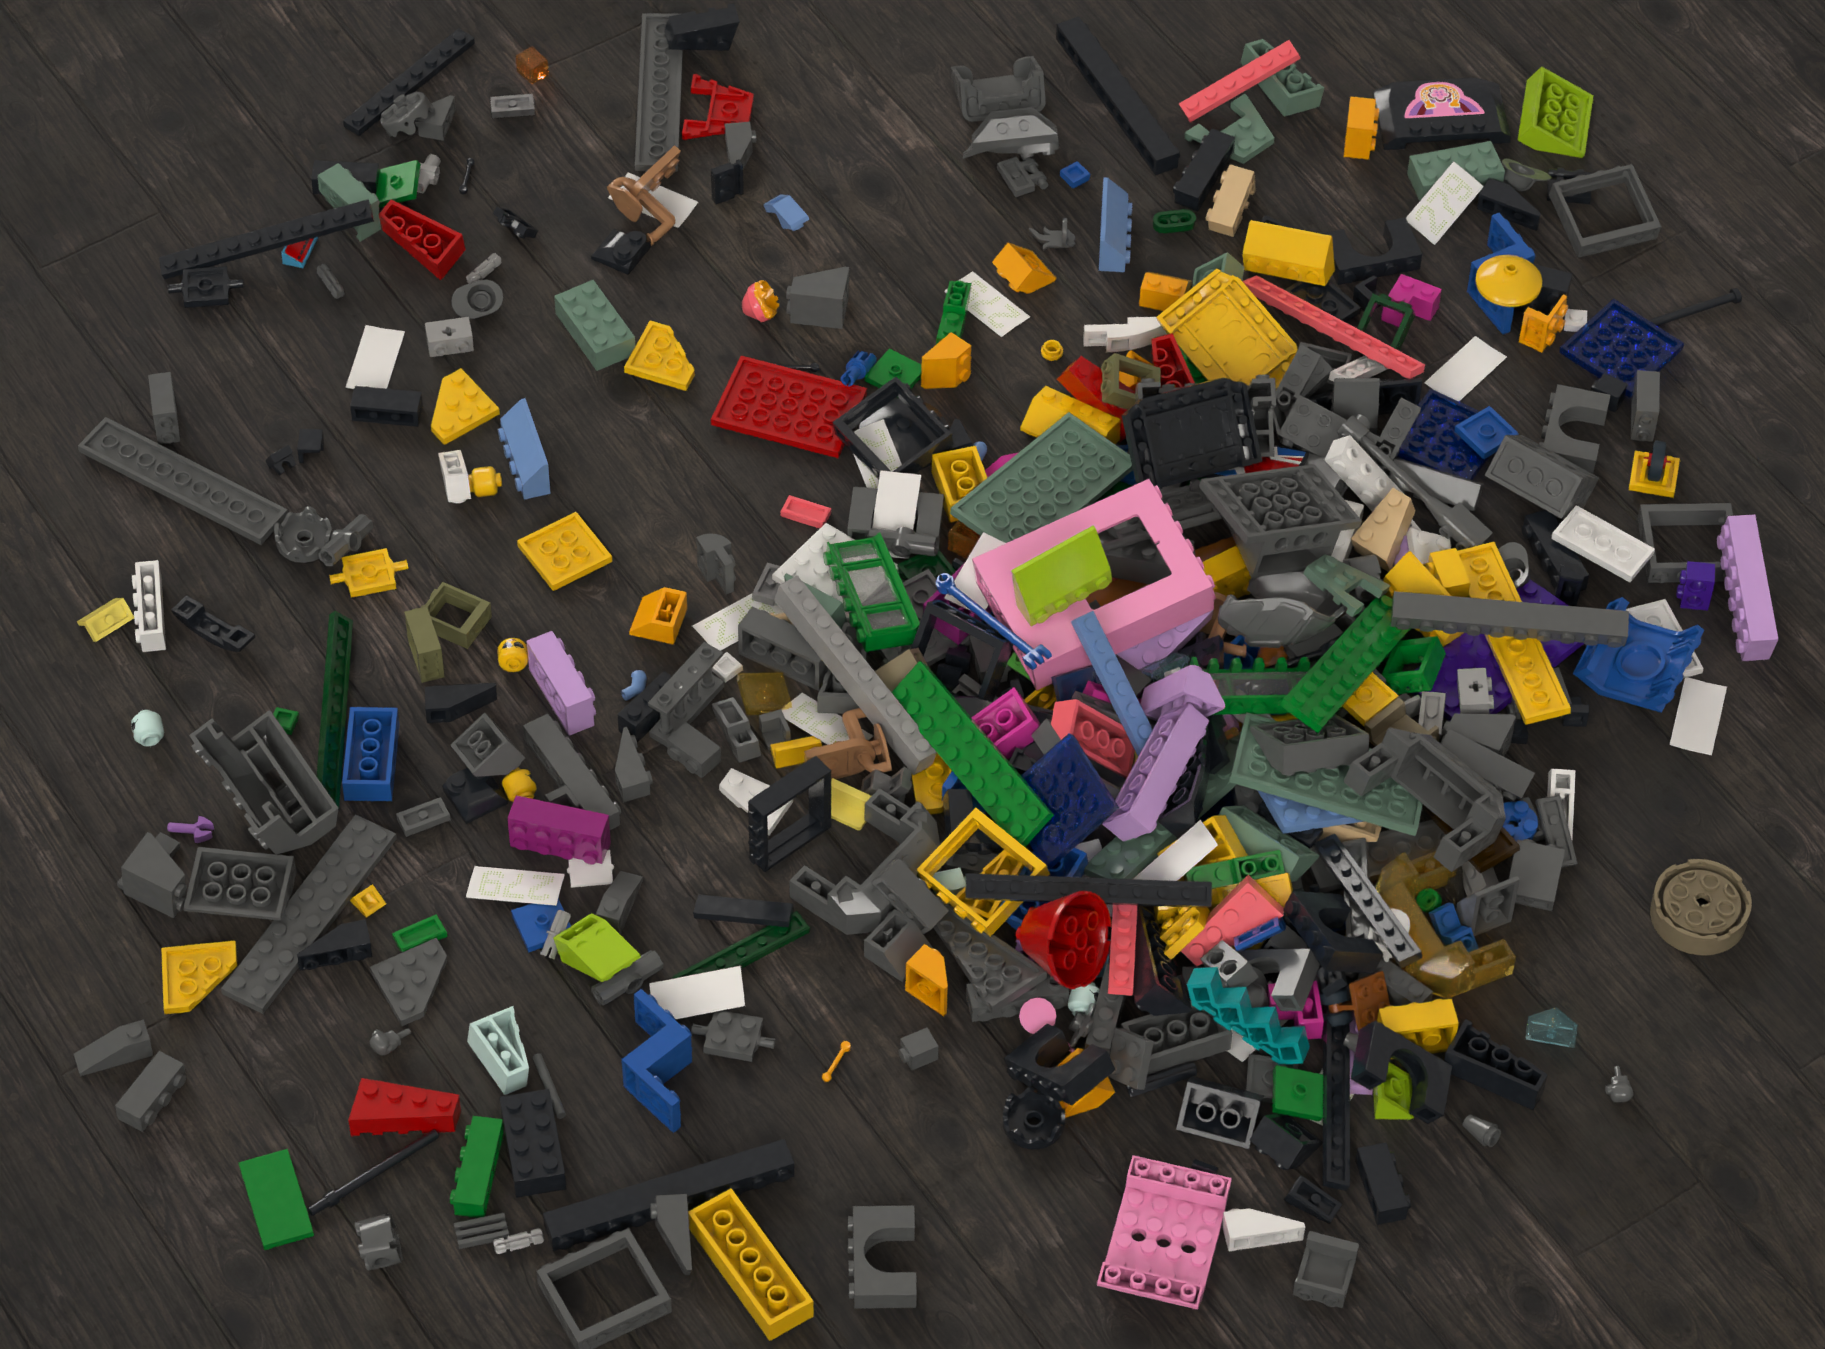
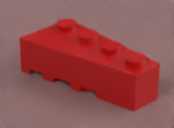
M390 200L379 213L382 230L440 280L444 278L466 250L461 233L393 200Z
M1173 333L1153 338L1152 364L1161 368L1160 388L1164 384H1175V388H1182L1184 384L1195 383Z
M1080 356L1064 370L1057 380L1077 400L1121 419L1120 440L1118 441L1120 443L1126 438L1122 415L1127 410L1102 402L1101 384L1103 373L1099 367ZM1119 381V389L1135 394L1134 390Z
M361 1078L349 1116L351 1136H360V1133L383 1135V1132L397 1131L398 1134H408L409 1131L429 1133L433 1129L437 1133L455 1132L461 1113L460 1097L458 1094Z

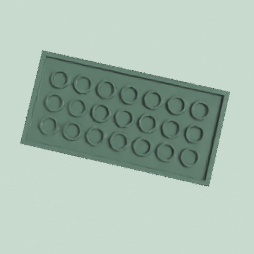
M1068 412L952 506L950 514L980 536L984 532L1002 542L1008 543L1093 504L1133 470L1131 458L1128 453Z
M1246 712L1229 782L1409 835H1416L1423 804L1394 779L1388 778L1361 797L1344 783L1350 768L1347 765H1340L1337 769L1319 768L1316 772L1299 771L1295 772V775H1282L1280 771L1271 766L1250 731L1251 725L1278 721Z

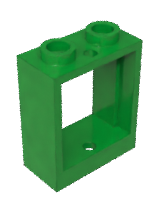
M1438 636L1401 640L1391 651L1382 676L1387 680L1386 685L1394 690L1397 695L1432 690L1446 655ZM1422 662L1419 670L1402 672L1405 664Z

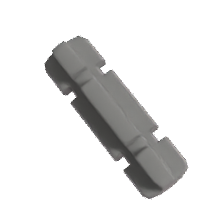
M496 253L490 255L488 260L483 261L474 271L466 276L467 283L470 284L479 281V279H484L494 268L501 264V257Z
M537 1228L530 1230L531 1233L526 1231L507 1236V1239L503 1237L495 1239L493 1241L496 1254L507 1252V1249L513 1251L528 1247L530 1243L534 1245L543 1243L542 1230Z

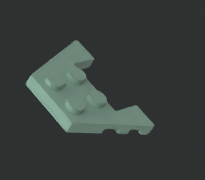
M1246 94L1232 101L1230 107L1242 118L1221 131L1235 137V151L1230 158L1243 164L1274 144V136ZM1197 124L1185 132V139L1190 142L1195 140L1201 143L1203 137L1207 136L1209 131L1200 124Z
M1326 554L1309 564L1303 573L1320 590L1325 591L1327 589L1334 596L1332 600L1337 605L1342 603L1348 608L1346 613L1351 617L1358 614L1364 604L1349 595L1350 591L1360 586L1377 598H1380L1388 592L1391 586Z

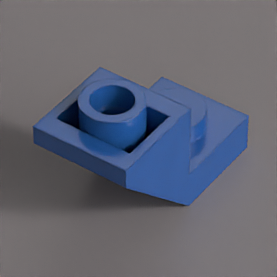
M1448 902L1429 912L1437 936L1456 959H1461L1479 949L1471 927L1461 925L1453 903Z

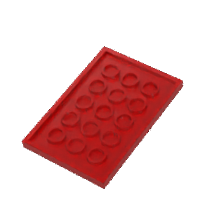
M740 356L713 413L711 425L839 458L845 444L835 435L832 422L864 400L867 395V388L857 385L848 387V384L845 386L838 380Z

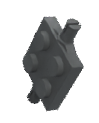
M722 1010L714 1012L712 1021L708 1026L693 1024L691 1034L705 1036L704 1053L752 1062L754 1053L759 1046L774 1049L776 1042L775 1038L761 1036L763 1018Z

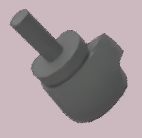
M408 1028L396 1034L393 1030L384 1033L376 1029L369 1041L370 1047L381 1056L390 1054L401 1045L400 1039L411 1034V1031Z
M1615 1066V1077L1611 1078L1610 1085L1605 1086V1092L1611 1097L1613 1102L1624 1103L1632 1099L1633 1089L1628 1077L1622 1076L1620 1067Z

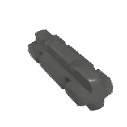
M326 264L317 266V274L322 278L323 283L333 297L336 299L345 295L344 288L339 284L332 271H329V267Z

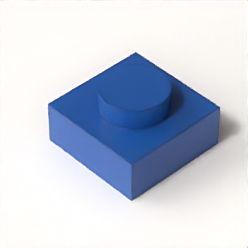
M1077 161L1061 169L1060 177L1074 189L1089 181L1090 173Z

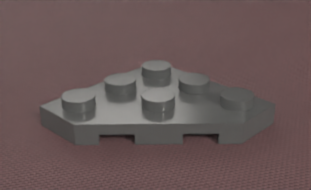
M437 938L370 966V973L401 1026L425 1016L428 1009L427 1005L439 983L440 974L447 964V955Z

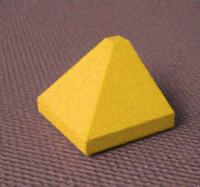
M373 884L350 899L351 903L366 918L386 905Z

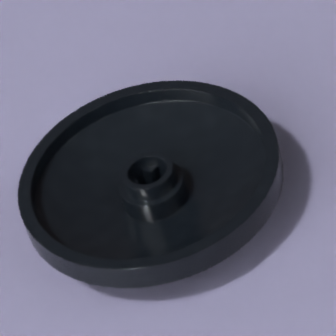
M894 398L859 425L860 429L884 419L901 464H904L938 439L900 398ZM925 402L928 410L935 411L940 422L943 425L947 424L943 415L935 407ZM930 462L928 465H926V466L923 467V468H926V467L932 465V462Z

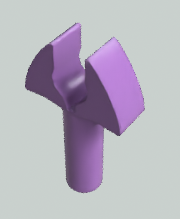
M202 816L198 817V822L195 824L170 822L167 826L169 832L193 834L195 843L204 842L212 838V831L201 830H214L213 823Z

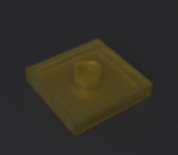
M782 672L738 673L736 680L747 715H761L779 709L792 708Z

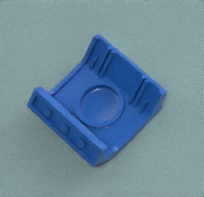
M1621 597L1610 602L1606 609L1626 611L1629 602ZM1629 613L1628 638L1625 646L1613 648L1604 644L1587 645L1573 674L1598 695L1662 713L1665 705L1673 699L1675 695L1674 690L1684 677L1683 672L1691 663L1694 650L1701 643L1700 638L1704 629L1697 624L1683 631H1673L1640 621Z

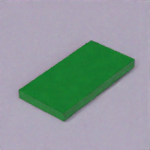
M288 1149L238 1162L264 1250L314 1236Z

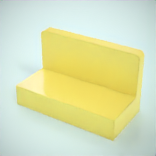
M115 598L78 620L77 623L79 626H85L93 642H97L134 619V615L124 598Z
M832 778L831 818L860 831L866 823L864 820L865 803L870 799L871 795Z

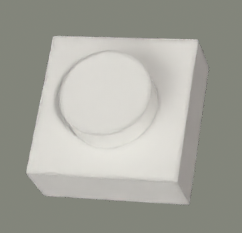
M1568 309L1564 316L1566 321L1564 331L1586 333L1587 311Z

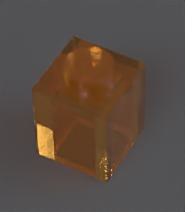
M533 46L516 55L517 71L531 84L549 75L548 60Z

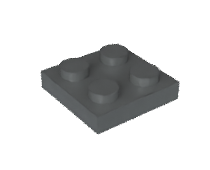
M1115 1028L1110 1058L1115 1071L1108 1077L1134 1089L1144 1090L1154 1041L1124 1028Z

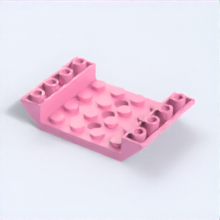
M1133 1155L1127 1174L1122 1203L1106 1260L1101 1267L1097 1286L1198 1310L1217 1245L1232 1178ZM1134 1234H1142L1146 1239L1138 1242L1132 1236ZM1164 1239L1170 1242V1245L1168 1247H1160L1157 1242ZM1190 1245L1195 1248V1251L1193 1253H1185L1182 1247Z

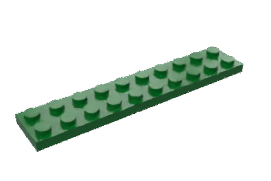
M1386 595L1380 598L1376 597L1286 695L1280 706L1319 733L1412 629L1401 630L1391 626L1392 598Z
M919 661L891 693L918 725L919 732L996 824L1026 847L1054 814L924 662Z

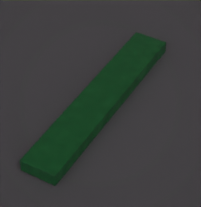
M798 911L793 912L789 927L767 926L672 976V978L675 979L740 966L742 969L810 933V927Z

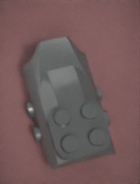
M1034 107L992 111L972 134V143L963 152V159L986 151L1006 154L1017 153L1021 154V157H1032L1037 152H1042V155L1055 154V150L1059 149L1057 126Z

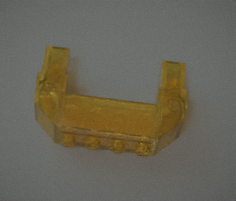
M1436 851L1411 861L1404 852L1382 868L1375 889L1390 909H1398L1407 914L1410 919L1409 935L1422 952V959L1403 967L1402 970L1432 990L1433 994L1444 998L1454 997L1513 974L1516 956L1505 939L1471 952L1467 951L1461 940L1444 947L1417 904L1415 897L1425 888L1435 890L1455 882L1457 869L1451 872L1434 858Z

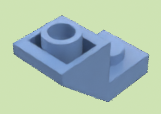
M780 194L763 204L766 212L776 213L783 229L798 230L804 226V222L809 220L808 215L790 195Z

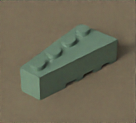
M1264 39L1245 44L1241 64L1245 66L1271 51L1274 47ZM1294 63L1258 83L1284 117L1319 107L1324 87L1320 84H1314L1308 74H1302L1295 69L1296 65Z

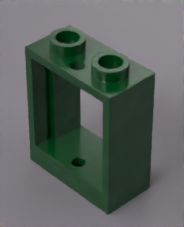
M1380 293L1379 296L1372 294L1357 329L1365 332L1377 304L1405 314L1391 344V347L1400 351L1416 314L1411 309L1412 306L1406 302L1400 301L1396 303L1391 301L1392 298Z

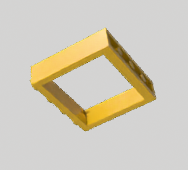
M975 808L916 871L920 879L927 884L928 889L932 888L937 893L936 896L945 905L949 902L955 907L953 910L962 919L967 917L972 921L971 925L980 934L985 932L991 937L1024 901H1005L985 921L932 876L978 828L1033 872L1030 876H1049L1050 873L1044 862L980 810Z

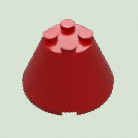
M1078 891L1038 907H1030L1021 926L1016 930V938L1020 941L1023 951L1061 986L1068 989L1086 987L1096 979L1107 960L1111 941L1107 940L1108 926L1112 927L1111 917L1107 905L1099 895L1089 891Z

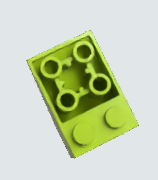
M592 913L553 937L563 963L601 982L611 979L614 974L631 966L634 961L641 957L605 919Z

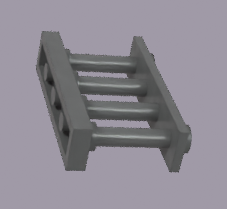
M703 642L648 702L649 707L660 712L661 718L649 731L650 738L667 747V738L685 722L691 724L724 688V681L712 674V667L723 656L722 651Z

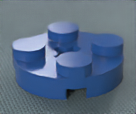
M1524 801L1504 803L1506 820L1503 827L1516 842L1517 840L1524 839L1532 840L1538 827V818L1535 812ZM1510 821H1515L1518 823V827H1514L1513 824L1509 825L1508 823H1510Z

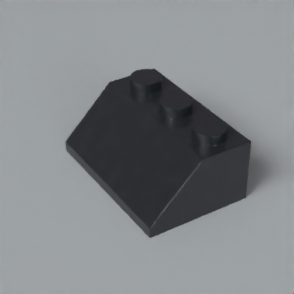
M1192 1076L1187 1082L1176 1130L1249 1149L1251 1145L1250 1138L1255 1132L1264 1095Z

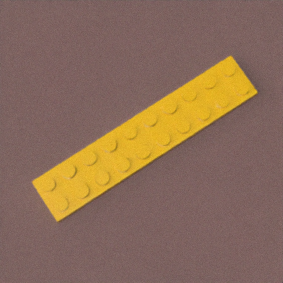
M1495 542L1458 551L1470 581L1468 598L1522 602ZM1485 634L1525 725L1571 714L1568 700L1539 640L1533 638L1518 640L1510 636L1495 638Z

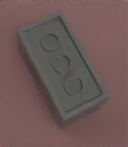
M1523 435L1504 436L1485 474L1486 477L1561 519H1565L1576 505L1582 509L1584 508L1599 477Z

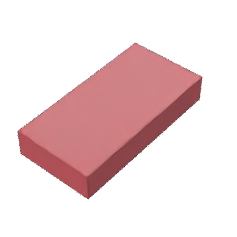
M791 495L788 496L781 509V517L819 529L827 522L831 515V508Z

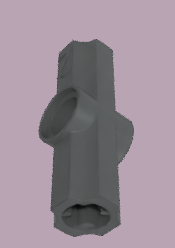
M359 514L343 530H334L331 540L318 553L320 561L324 562L326 566H333L349 551H357L361 546V540L374 528L372 520L366 515Z
M899 527L896 531L872 528L868 534V538H872L881 532L888 551H892L898 557H909L911 553L935 556L939 551V536L918 534L907 527Z
M650 950L634 961L631 966L614 974L611 979L604 982L600 981L592 986L591 992L595 1000L604 1006L625 992L627 994L636 992L642 986L644 980L663 969L660 956L655 951Z

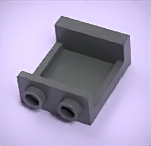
M1529 839L1517 840V843L1520 845V851L1514 854L1509 879L1516 876L1520 879L1515 903L1552 911L1565 850L1553 844L1545 846L1536 844L1535 841Z
M1309 1231L1301 1266L1294 1283L1293 1295L1303 1300L1321 1302L1329 1307L1343 1308L1357 1259L1359 1244Z

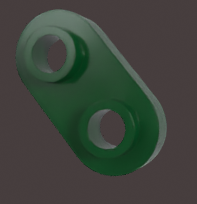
M1187 209L1158 212L1153 217V228L1159 233L1189 231L1195 227L1196 215Z

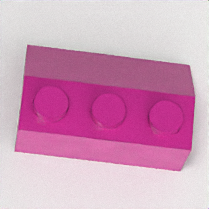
M1015 687L972 717L1007 760L1012 757L1016 747L1022 750L1034 741L1031 735L1041 725Z

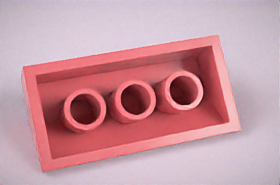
M1077 699L1055 702L1051 725L1063 744L1127 779L1132 770L1135 749L1123 725Z

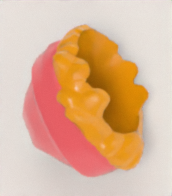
M760 280L750 285L742 300L744 314L760 322L772 319L777 313V308L780 306L779 303H776L778 297L773 294L774 290L766 281Z

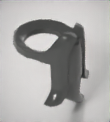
M1063 218L1062 231H1050L1044 226V235H1041L1032 228L1028 229L1033 237L1043 244V251L1048 248H1070L1075 246V236L1067 228V218Z

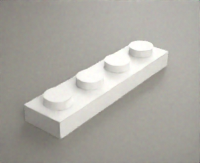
M1365 355L1332 370L1329 380L1334 382V378H1370L1388 368H1385L1384 365L1375 360L1367 358Z

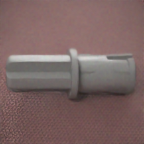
M562 910L557 911L550 931L547 930L546 932L548 936L540 953L541 955L547 956L549 948L552 947L549 958H556L558 950L553 937L566 930L571 914Z

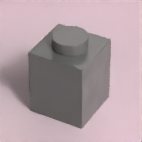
M924 1028L901 1038L898 1053L902 1062H907L912 1071L938 1060V1044L929 1029Z

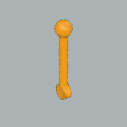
M848 1041L841 1043L840 1052L829 1070L822 1075L823 1081L829 1082L831 1080V1074L842 1056L850 1050L851 1045Z

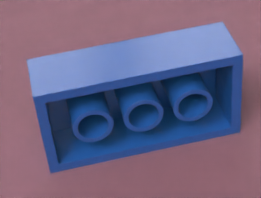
M350 707L342 779L344 801H392L400 727L398 708Z

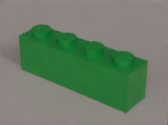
M473 1116L471 1125L466 1126L465 1140H467L466 1146L461 1147L460 1152L462 1165L461 1168L457 1167L455 1173L457 1187L452 1189L450 1195V1204L454 1205L455 1215L476 1218L485 1217L504 1136L503 1119Z

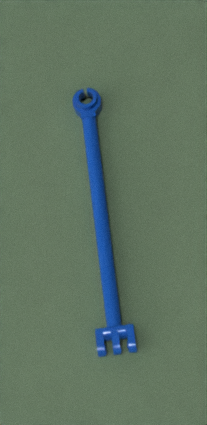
M942 573L941 577H937L936 586L939 593L955 597L1026 655L1022 658L1025 665L1030 669L1034 670L1037 668L1034 661L1040 665L1045 662L1042 656L1046 659L1052 657L1051 652L1042 644L1035 649L958 589L951 575Z

